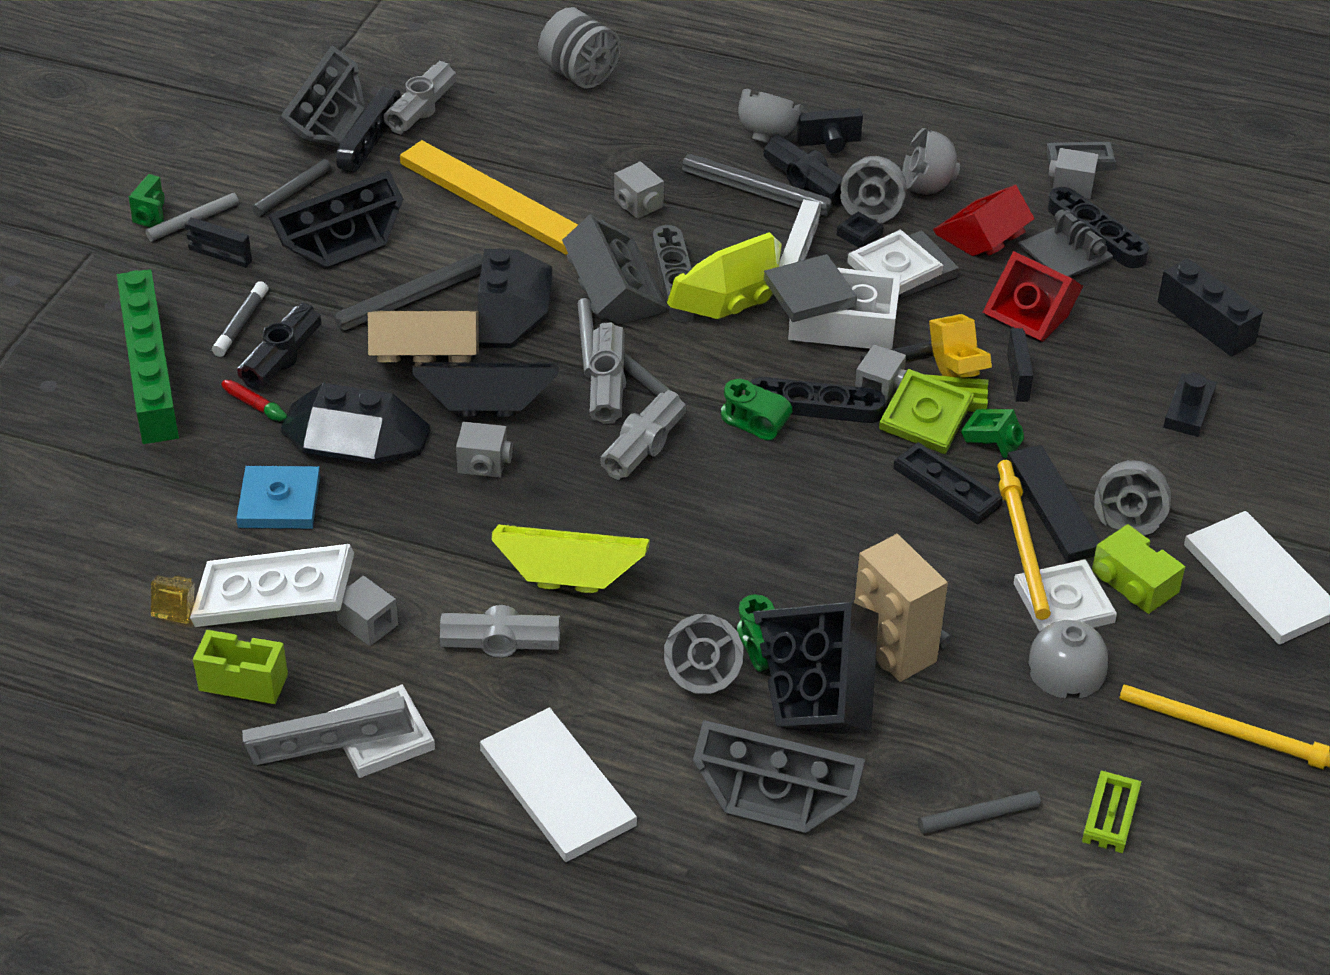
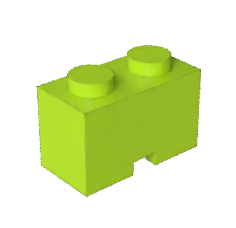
M1127 524L1097 544L1092 571L1102 581L1107 582L1123 594L1131 603L1136 604L1146 613L1150 614L1179 593L1186 566L1163 549L1155 552L1149 547L1150 540Z
M206 630L193 658L198 689L203 692L276 704L288 676L284 644L276 641L252 638L251 642L238 640L235 634Z

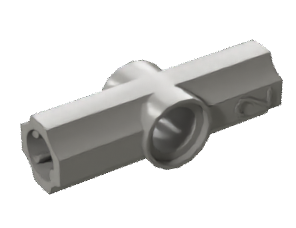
M439 61L423 76L410 78L406 82V92L384 113V123L390 127L392 132L402 134L419 118H427L434 114L435 102L457 81L456 72L452 70L449 63Z
M612 322L601 323L597 329L593 330V350L588 363L591 372L590 416L592 420H597L602 424L615 423L618 418L622 417L623 390L627 383L624 374L625 332L623 327H618Z
M667 390L665 393H660L640 415L632 413L627 417L621 428L620 436L601 456V466L610 477L620 480L622 477H628L647 455L653 457L659 454L666 442L668 432L686 414V404L682 402L679 395Z
M505 605L492 606L485 614L443 613L440 620V646L482 648L486 654L498 658L508 657L516 649L559 650L560 616L519 615L514 608Z

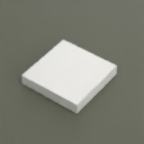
M898 230L849 253L847 263L855 270L900 274L899 294L941 275L943 271V264L902 230Z
M1086 559L1039 569L1051 612L1050 617L1045 620H1039L1035 616L1025 573L1015 575L1014 586L1039 631L1055 621L1066 619L1081 621L1093 628L1115 623L1117 613Z
M403 684L329 711H337L403 696L413 718L414 732L343 747L359 778L435 750L434 739Z

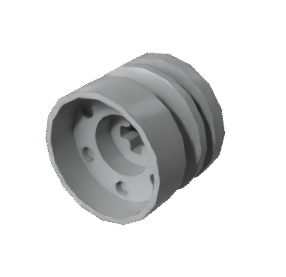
M575 7L564 8L555 13L542 30L538 42V55L542 63L564 75V77L584 89L594 88L601 84L616 66L620 55V39L616 32L595 21Z

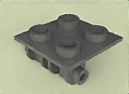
M1059 210L1055 214V227L1019 242V246L1040 264L1068 277H1072L1113 258V255L1107 251L1106 241L1102 237H1098L1083 221H1078L1069 210Z

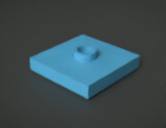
M245 466L236 518L238 528L313 529L320 482L319 467Z

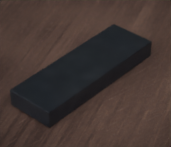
M919 442L894 460V470L977 525L1001 507L1002 496Z

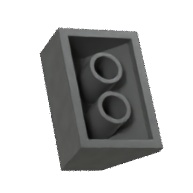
M590 214L562 239L568 252L566 255L567 259L575 267L580 277L578 282L587 292L591 300L590 307L599 318H606L621 324L661 314L668 310V306L632 235Z

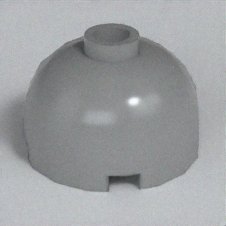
M742 90L738 108L739 119L745 129L753 132L752 139L769 143L770 138L777 134L786 137L794 131L798 124L799 116L802 113L803 105L799 104L792 108L793 101L759 92L758 96L754 94L750 96L751 90Z
M926 128L919 130L910 144L916 148L912 156L906 155L902 173L905 176L908 191L923 195L936 194L944 189L950 181L956 180L960 170V163L957 162L954 144L948 137Z
M880 156L864 157L852 164L843 176L841 182V202L850 215H854L859 211L872 219H877V222L883 223L893 218L904 203L907 192L905 176L899 166L890 159Z
M1127 460L1113 465L1101 477L1094 495L1096 513L1105 526L1108 524L1111 528L1121 529L1129 524L1142 535L1153 533L1158 529L1159 525L1167 517L1171 506V491L1165 476L1155 466L1143 461Z
M695 614L681 620L670 631L664 646V662L669 675L680 687L693 693L711 694L726 688L737 677L743 664V644L738 632L728 621L714 615Z
M1076 620L1055 621L1043 628L1032 643L1028 661L1031 668L1030 676L1033 682L1043 691L1056 697L1066 698L1067 693H1080L1079 698L1088 697L1098 691L1106 679L1108 649L1101 635L1092 626Z

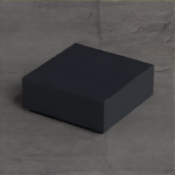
M858 211L837 226V236L858 248H862L883 235L884 225Z

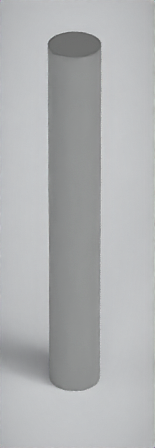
M235 193L228 194L145 230L147 238L150 242L185 228V223L190 217L204 220L239 205L238 197Z
M582 298L577 304L584 375L591 378L588 363L593 350V317L590 307L591 301L587 298Z

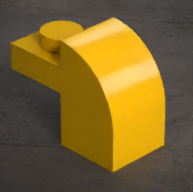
M959 314L929 320L933 353L942 376L973 377L979 375L982 369L992 368L991 354L977 347L974 319Z

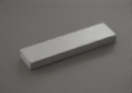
M403 696L242 730L243 744L253 764L260 765L414 732V723Z

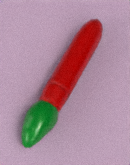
M222 381L221 385L228 394L265 413L271 420L283 421L287 418V414L275 402L268 401L235 381Z

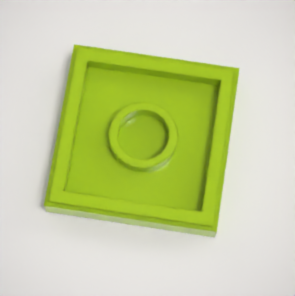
M908 369L880 420L879 429L914 443L919 442L929 449L946 455L973 402L974 393Z

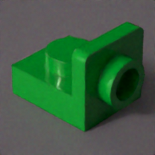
M148 174L130 194L129 203L133 223L151 228L164 222L162 206L165 195L162 192L160 177Z
M976 409L961 430L965 442L997 443L1003 458H1007L1008 452L1017 450L1024 440L1023 428L1018 422L1014 409Z

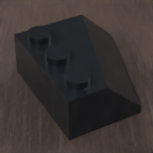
M853 602L753 611L755 623L761 627L762 637L765 641L760 643L762 657L768 661L771 676L768 680V687L776 726L785 729L832 734L871 732L879 613Z

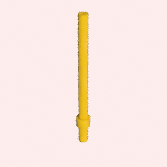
M1002 460L997 465L1001 479L998 484L1000 494L1007 503L1035 616L1039 620H1045L1050 617L1051 612L1021 501L1023 494L1021 482L1014 474L1011 461Z
M1125 684L1121 690L1120 700L1308 760L1307 765L1324 770L1325 766L1330 768V746L1318 742H1314L1311 745Z

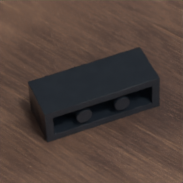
M1189 258L1163 272L1157 301L1160 305L1231 357L1256 343L1263 312Z

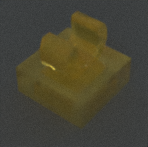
M158 575L151 582V616L188 624L191 620L190 616L194 606V583L191 582V578L177 575L169 578Z

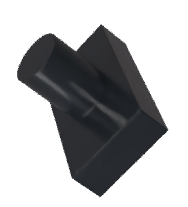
M861 108L801 113L797 125L798 145L825 144L829 152L838 153L844 149L846 142L861 141L863 122Z
M1182 373L1166 414L1163 428L1198 437L1217 382L1206 379L1200 373Z

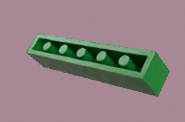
M135 270L116 274L142 444L179 439L152 270Z

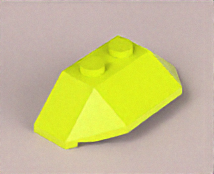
M768 232L717 251L696 264L686 275L682 273L674 278L667 304L671 308L720 319L730 314H737L743 309L756 304L765 303L773 293L764 281V270L779 267L782 244Z
M500 524L492 532V541L527 581L537 582V586L544 589H558L560 585L575 586L576 591L584 593L598 592V588H606L646 555L650 539Z

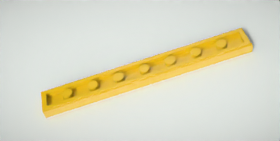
M423 140L400 154L401 165L563 254H568L562 239L576 228L578 224Z

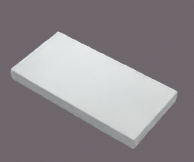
M1247 511L1186 536L1184 546L1279 645L1330 622V595Z
M350 544L207 561L190 619L195 627L339 611L354 551Z
M550 707L480 741V751L565 863L637 826V816Z

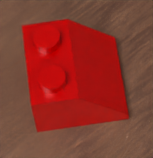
M1015 184L974 200L933 230L937 236L971 256L986 252L987 256L1003 249L1005 247L1003 241L1006 239L1010 241L1025 233L1024 226L1035 218Z
M1013 251L982 313L1013 328H1023L1026 334L1043 342L1069 316L1083 285L1060 272Z

